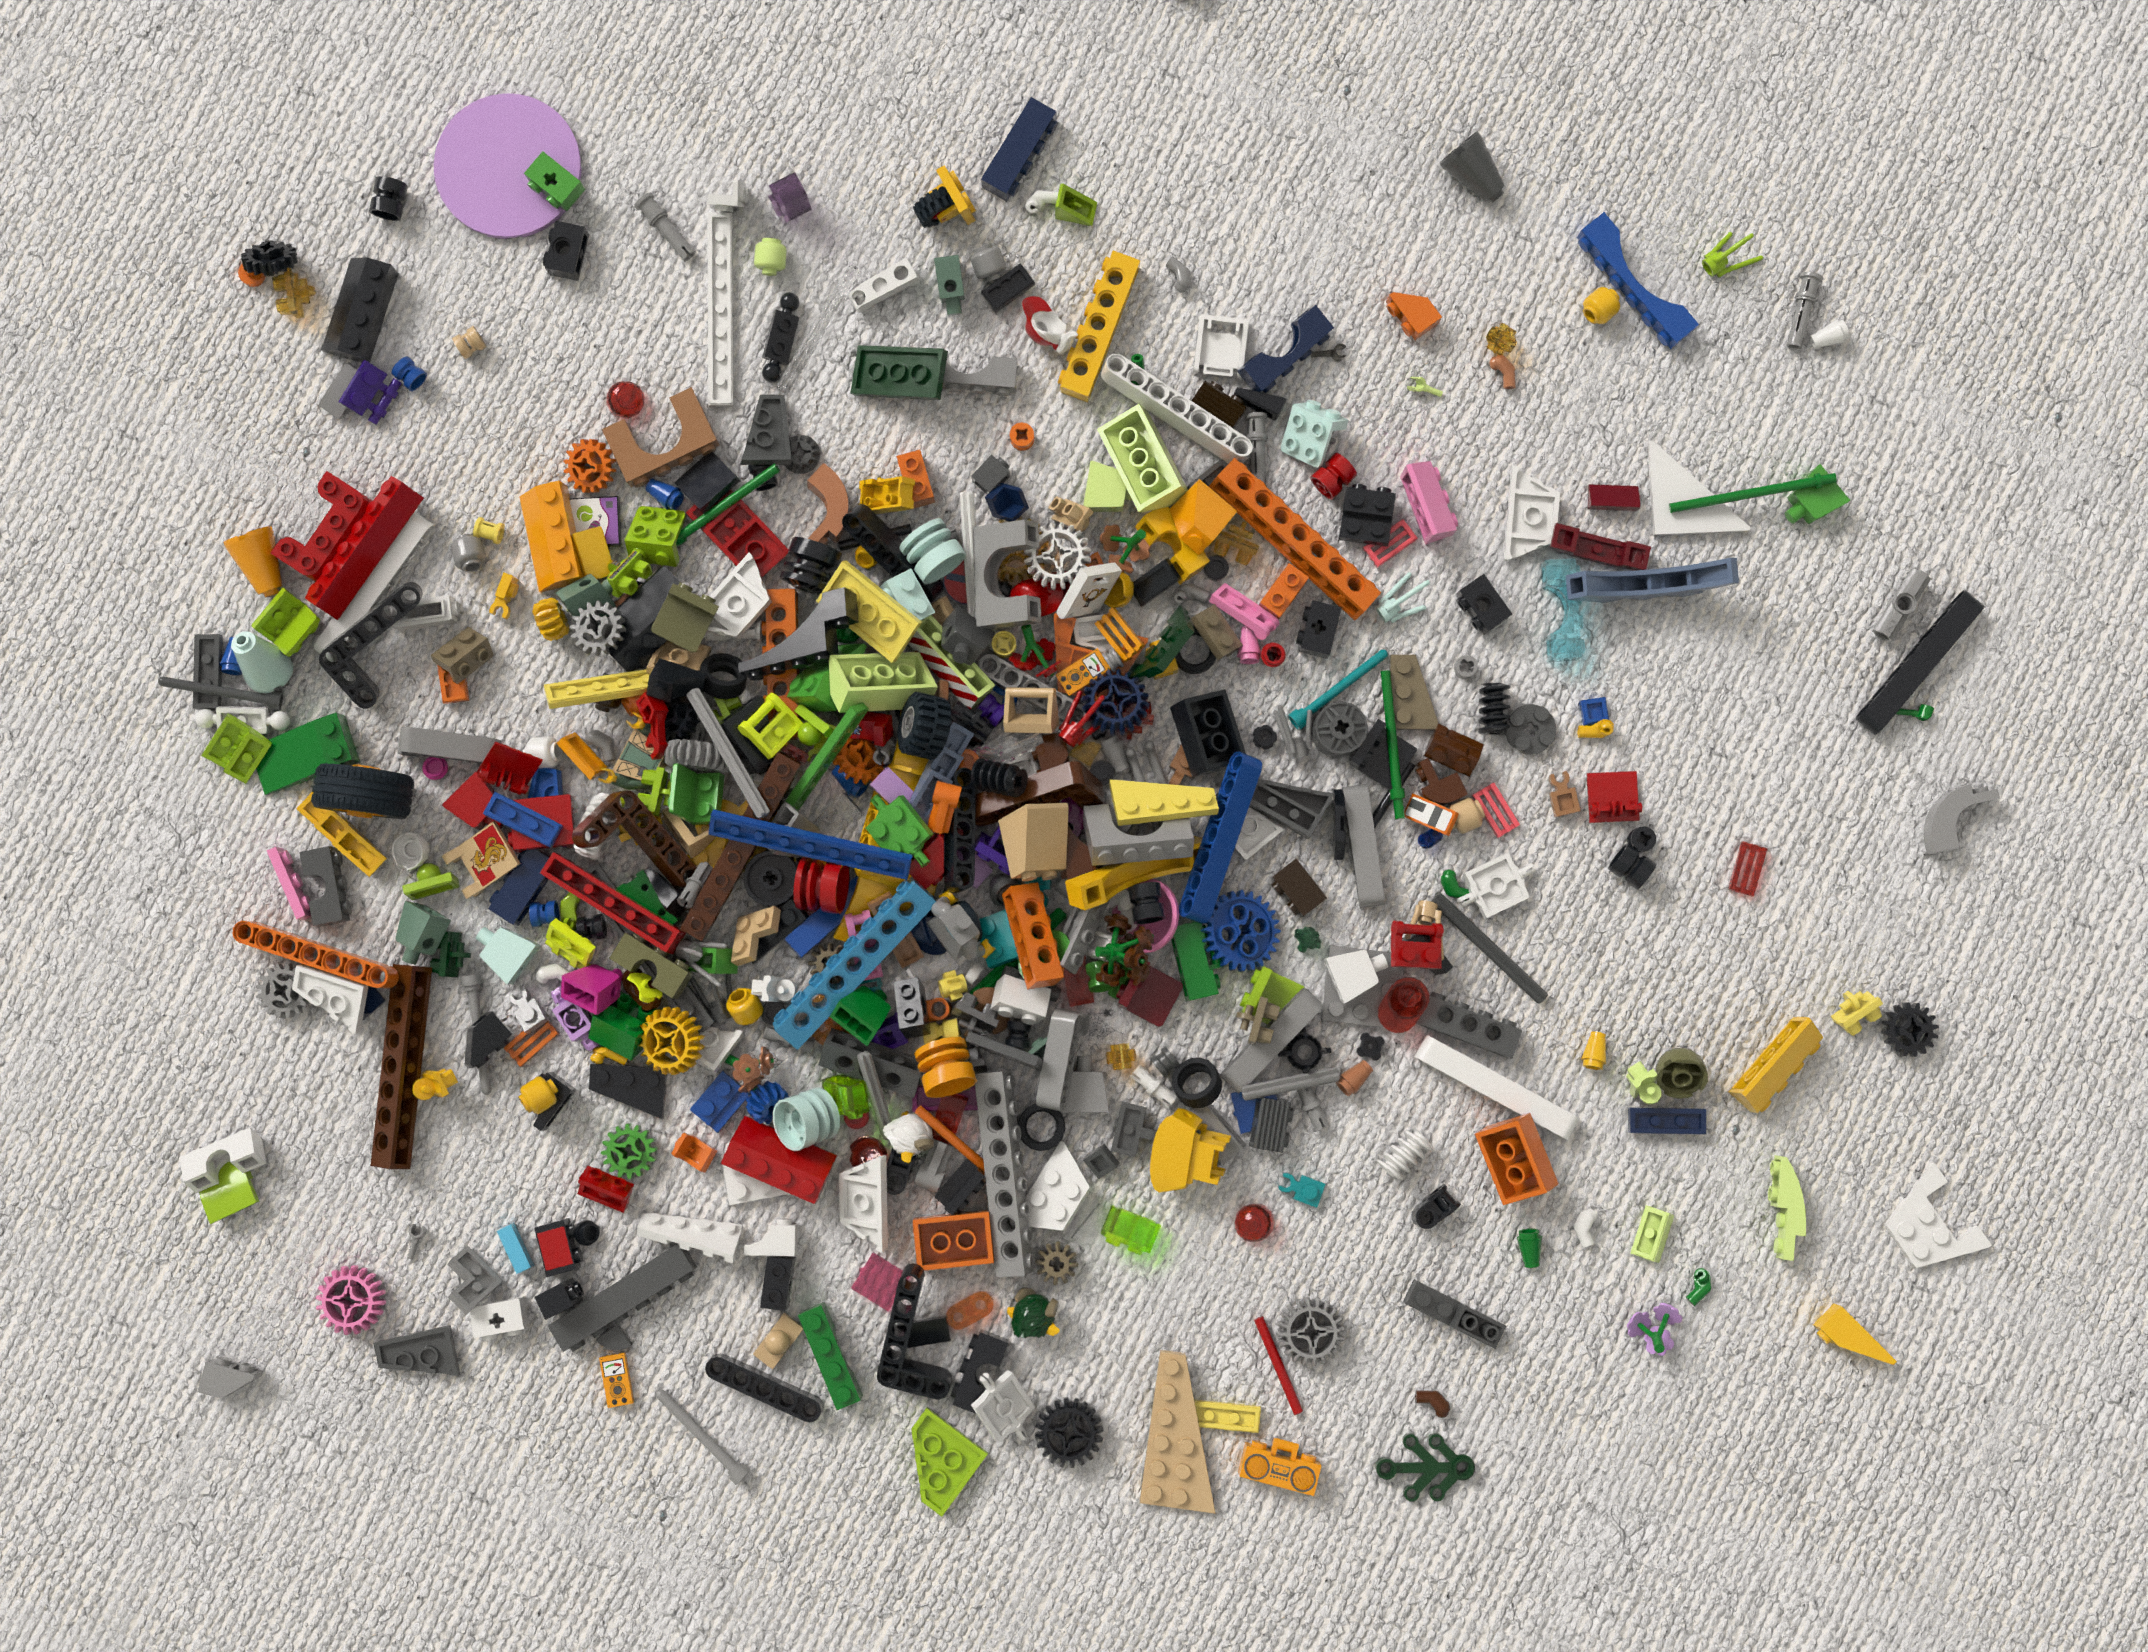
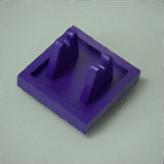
M1000 826L997 827L991 837L981 831L975 843L977 855L987 862L992 860L999 864L998 868L1010 875L1004 845L997 841L1001 835Z

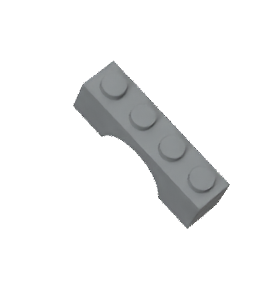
M992 356L989 364L984 369L972 374L960 373L946 362L942 388L955 393L961 392L962 389L971 390L973 394H985V391L995 392L998 396H1010V393L1016 394L1017 358Z

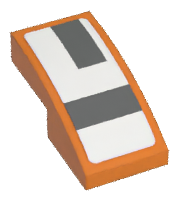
M1413 793L1404 811L1406 818L1447 836L1450 835L1459 815L1458 812Z

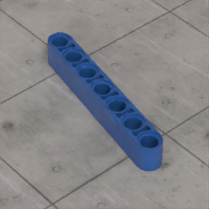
M1240 751L1235 752L1229 760L1216 798L1219 807L1218 814L1210 815L1179 905V913L1182 917L1202 924L1208 922L1212 916L1262 770L1261 760Z

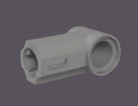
M933 1139L934 1146L928 1151L924 1163L921 1164L914 1184L938 1193L945 1175V1167L953 1151V1146Z

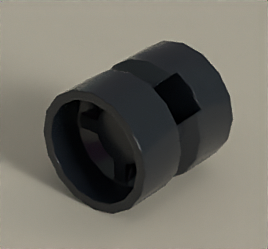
M376 177L373 189L376 196L371 198L370 214L385 220L400 221L404 208L401 201H405L407 184L390 177Z
M1626 843L1613 858L1608 869L1618 877L1625 875L1626 882L1638 890L1651 876L1657 864L1648 857L1642 856L1639 858V851L1629 843Z
M1159 882L1140 883L1128 888L1130 903L1135 905L1132 908L1134 924H1149L1166 919L1164 904L1159 902V899L1162 897Z

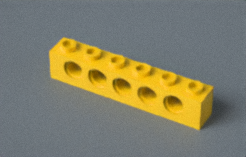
M1114 250L1110 258L1105 257L1101 271H1104L1101 280H1096L1092 293L1096 294L1093 303L1088 302L1084 312V316L1087 317L1084 325L1080 324L1077 329L1078 336L1076 339L1078 341L1076 347L1070 348L1066 359L1069 365L1067 370L1062 369L1058 379V384H1061V393L1088 403L1140 269V260ZM1116 276L1122 282L1118 285H1113L1109 282V279ZM1104 299H1110L1113 305L1106 308L1100 302ZM1096 321H1100L1105 327L1101 330H1095L1091 325ZM1086 344H1092L1096 347V350L1092 353H1087L1083 350V347ZM1079 366L1085 367L1087 373L1079 376L1075 374V368Z

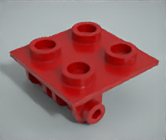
M495 742L477 770L478 777L482 778V782L492 785L496 783V787H499L504 782V790L509 786L508 791L514 792L517 795H521V793L526 795L529 789L528 783L543 759Z
M1637 771L1586 773L1589 823L1640 821L1639 812H1642V803L1638 800Z

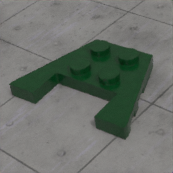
M1179 605L1168 619L1167 623L1169 625L1161 632L1160 638L1162 639L1156 646H1151L1145 653L1144 657L1146 660L1142 664L1134 663L1129 670L1131 680L1134 677H1138L1140 683L1145 677L1151 678L1163 673L1193 635L1194 629L1189 621V612L1182 605Z

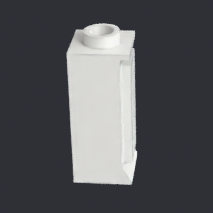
M450 595L421 599L415 608L441 604L442 614L404 619L403 616L392 627L398 631L458 623L457 616H460L459 602L455 601V598ZM390 606L391 616L397 615V610Z

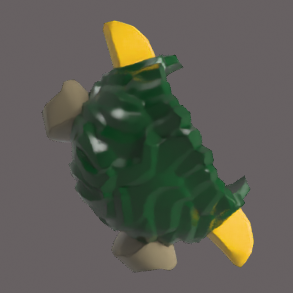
M1023 1287L1014 1297L1016 1301L1015 1307L1007 1308V1314L1012 1318L1011 1325L1014 1335L1018 1338H1040L1046 1334L1051 1336L1058 1334L1060 1329L1055 1326L1054 1321L1059 1302L1054 1298L1049 1301L1047 1297L1036 1294L1031 1288Z

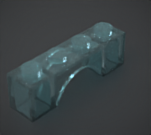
M1575 558L1545 560L1541 564L1542 589L1556 595L1564 611L1563 621L1559 629L1546 637L1547 662L1577 661L1585 653V642L1580 637V629H1583V616L1579 614L1578 606L1581 605L1582 601L1568 600L1566 575L1580 572V567L1576 565Z

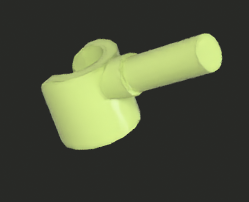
M1410 377L1416 381V387L1407 386L1409 391H1425L1438 397L1442 396L1443 392L1427 385L1423 377Z

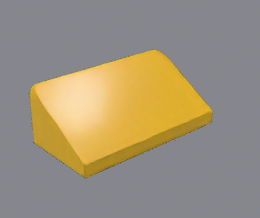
M593 527L573 533L572 538L584 576L592 574L596 579L607 577L611 573L608 569V564L612 559L602 527Z

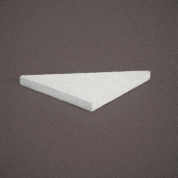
M1654 441L1647 442L1653 536L1750 531V526L1724 503L1670 513L1669 503L1712 496L1714 494Z

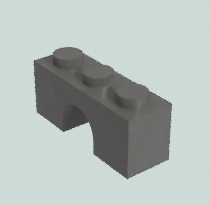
M326 846L299 852L304 877L315 878L320 876L326 883L324 895L317 900L309 901L313 926L322 927L350 921L349 914L352 913L350 901L346 900L345 890H347V881L345 876L341 874L340 866L343 864L340 851H337L335 847Z

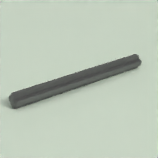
M1438 893L1431 902L1438 905L1437 909L1442 911V914L1536 1003H1542L1547 998L1548 993L1442 893Z

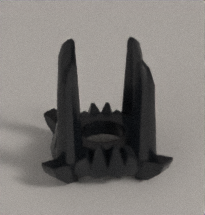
M1305 1026L1300 1031V1034L1296 1035L1288 1043L1286 1050L1278 1054V1057L1287 1056L1289 1063L1293 1067L1303 1070V1073H1308L1310 1069L1319 1064L1322 1054L1332 1052L1331 1048H1322L1317 1038L1307 1034ZM1301 1045H1308L1311 1048L1312 1054L1310 1058L1304 1060L1298 1056L1297 1051Z

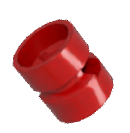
M1336 452L1325 462V468L1320 467L1310 476V479L1322 495L1333 500L1343 490L1342 485H1348L1357 476V471L1344 456Z

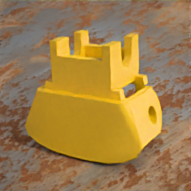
M1177 1108L1173 1115L1167 1116L1161 1122L1155 1134L1150 1160V1177L1154 1189L1159 1193L1186 1189L1189 1184L1193 1183V1180L1218 1185L1221 1176H1224L1226 1168L1217 1167L1219 1153L1225 1150L1226 1144L1231 1141V1135L1207 1130L1208 1125L1202 1124L1203 1120L1189 1110Z

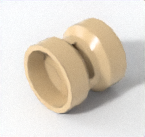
M474 326L468 328L465 334H458L452 338L465 360L471 357L474 351H481L487 347Z

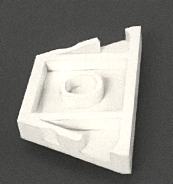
M1512 466L1510 473L1503 561L1506 562L1549 546L1554 525L1558 523L1560 492L1545 486L1542 481L1534 476L1530 477L1520 471V468L1517 466Z
M748 553L709 596L716 600L715 605L719 606L706 633L739 640L772 603L752 554Z
M1062 1140L1025 1197L1030 1208L1028 1217L1029 1227L1066 1231L1092 1189L1087 1178L1084 1177L1078 1162L1068 1149L1069 1146ZM1012 1219L1010 1224L1015 1226V1222Z
M883 1155L839 1173L840 1222L848 1229L854 1230L861 1239H869L877 1245L876 1250L881 1253L888 1250L886 1156Z

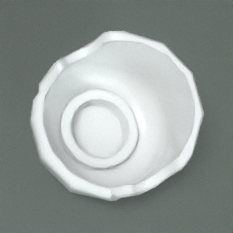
M404 832L397 836L392 844V856L396 865L405 868L407 871L422 866L429 858L430 848L428 842L420 834Z

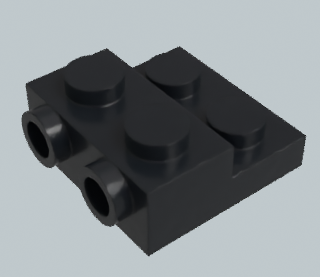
M1353 484L1352 488L1346 487L1339 540L1388 547L1396 493H1391L1392 490L1387 487H1378L1376 491L1367 490V487L1363 484Z

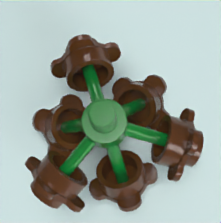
M1112 914V916L1107 915L1104 917V921L1107 922L1106 930L1113 934L1112 941L1106 944L1105 947H1096L1095 949L1097 957H1105L1109 961L1102 964L1100 973L1096 974V980L1112 987L1118 986L1120 978L1125 976L1124 969L1114 961L1129 968L1127 977L1134 981V986L1144 982L1150 973V966L1147 965L1148 955L1143 950H1152L1151 944L1154 943V935L1150 929L1146 930L1144 926H1139V930L1134 931L1133 934H1126L1127 930L1132 928V925L1128 923L1129 919L1122 914ZM1118 935H1125L1124 939L1118 940L1117 943Z

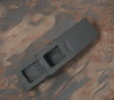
M1415 1279L1403 1300V1303L1496 1349L1506 1328V1325Z

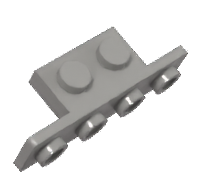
M1110 900L1088 910L1073 907L1062 931L1067 935L1070 943L1060 962V965L1070 973L1076 974L1082 965L1086 951L1094 939L1099 923L1104 918L1105 910Z

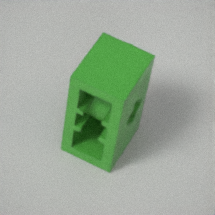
M543 151L524 172L529 181L527 185L537 194L543 192L548 196L546 200L556 209L561 207L566 212L586 190L580 180Z

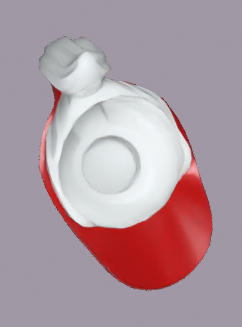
M1030 296L1023 299L1022 306L1026 315L1025 331L1028 336L1039 345H1051L1058 353H1066L1071 348L1078 333L1075 331L1067 332V325L1059 319L1058 314L1052 311L1047 302L1042 298Z

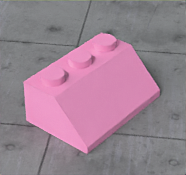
M1431 461L1406 465L1400 475V479L1425 545L1454 535L1457 531L1458 521L1455 514L1450 513L1448 508L1449 497L1446 490H1442L1439 481H1441L1438 468L1433 467Z

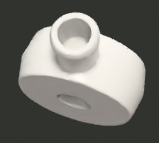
M981 957L965 976L967 984L972 985L987 963L985 958Z

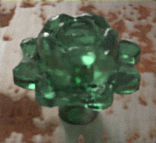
M1312 927L1295 929L1294 937L1299 941L1297 949L1305 953L1308 948H1321L1322 941L1319 938V932L1315 931Z

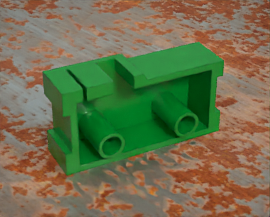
M646 869L636 874L637 877L629 883H623L617 888L620 892L671 924L676 925L682 921L680 916L675 917L664 909L645 872Z

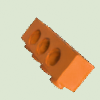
M1038 882L1010 886L1002 894L1027 990L1054 986L1064 978V968L1060 965L1057 941L1053 938L1050 928L1051 920L1045 910L1044 894L1040 890ZM1025 908L1031 912V915L1026 912ZM1032 932L1037 935L1038 939L1032 935ZM1038 956H1041L1045 963L1040 961Z

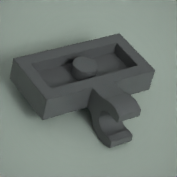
M1122 1102L1112 1143V1152L1136 1157L1140 1137L1154 1141L1157 1130L1143 1127L1147 1107Z

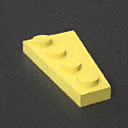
M1110 779L1109 786L1118 826L1217 815L1219 811L1214 788Z

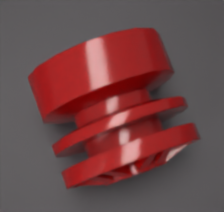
M802 857L798 863L794 880L795 907L800 910H805L808 907L810 911H815L820 903L823 912L842 913L849 891V867L826 862L825 866H823L822 860Z

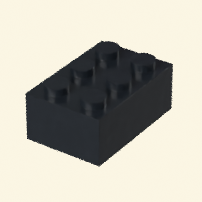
M1225 689L1183 699L1170 707L1192 778L1226 770L1229 760L1235 752L1240 751L1246 754Z

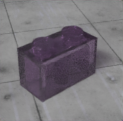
M795 172L769 185L772 193L768 195L772 203L771 205L777 217L782 216L786 223L812 210L807 194Z

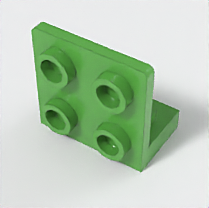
M679 763L673 764V771L670 775L671 791L668 798L669 813L693 825L710 824L713 809L718 811L722 809L725 775L721 773L697 774Z

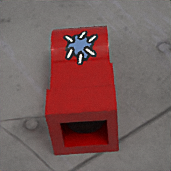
M868 711L850 738L874 741V745L884 747L893 736L892 715Z

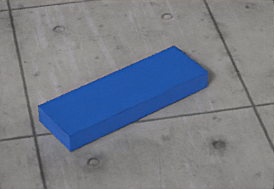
M494 792L483 812V815L551 849L563 828V825L497 792Z

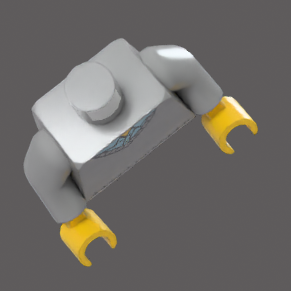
M945 891L939 895V899L931 907L935 917L926 923L954 961L963 955L970 960L979 957L986 959L996 948L989 944L987 938L978 945L980 931L961 905L951 906L958 902L959 899L950 891Z

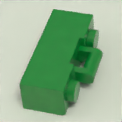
M1199 922L1177 926L1175 934L1171 938L1186 1002L1219 994L1218 989L1221 988L1219 976L1213 972V969L1221 968V958L1212 960L1215 952L1209 951L1212 964L1208 965L1205 951L1210 944L1207 945L1206 942H1202L1208 936L1207 933L1201 932V929L1207 927Z

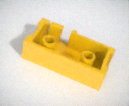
M900 476L888 479L879 477L877 480L859 481V489L861 490L860 504L868 506L876 515L911 510L914 508L912 495L915 479Z

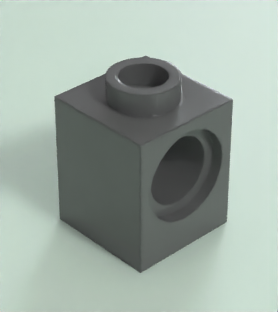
M991 454L971 475L972 482L988 495L997 485L1007 481L1010 477V471L1008 470L1010 466L1001 457L996 459Z

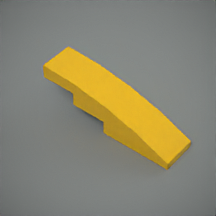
M311 792L296 809L313 823L314 827L329 839L335 848L370 877L387 858L340 812L314 807L311 801L314 792Z

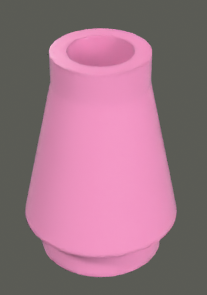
M1244 626L1241 628L1240 642L1242 646L1238 649L1237 657L1240 658V663L1256 664L1260 661L1259 657H1261L1258 638L1253 630Z

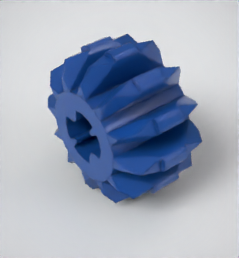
M767 1080L764 1085L758 1084L757 1089L751 1090V1096L746 1098L747 1112L759 1124L764 1122L770 1124L773 1120L775 1104L779 1100L789 1097L788 1093L776 1081L771 1083Z

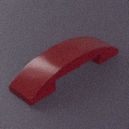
M1559 523L1554 525L1550 548L1561 553L1595 563L1631 570H1646L1651 546L1631 541L1621 542L1581 532L1579 528Z

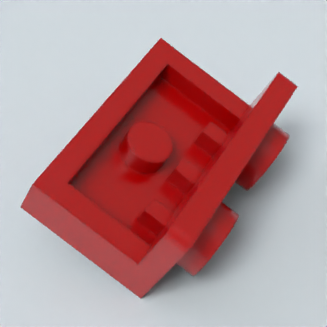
M587 1166L579 1177L578 1183L580 1186L577 1194L624 1213L628 1207L634 1184L623 1178L603 1172L598 1168Z

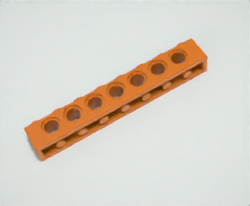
M1235 457L1208 486L1231 505L1245 521L1294 566L1306 574L1339 607H1342L1341 609L1354 621L1381 594L1373 582L1367 580L1353 564L1349 563L1339 554L1336 548L1330 546L1316 530H1313L1303 521L1299 514L1294 513L1280 497L1270 491L1263 481L1257 479Z

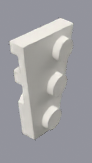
M297 965L292 990L313 1005L320 1006L329 1012L330 1017L335 1021L340 1020L352 1033H360L368 985L308 965Z

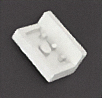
M733 180V195L708 194V204L715 206V210L720 212H733V208H745V203H749V188H746V183Z

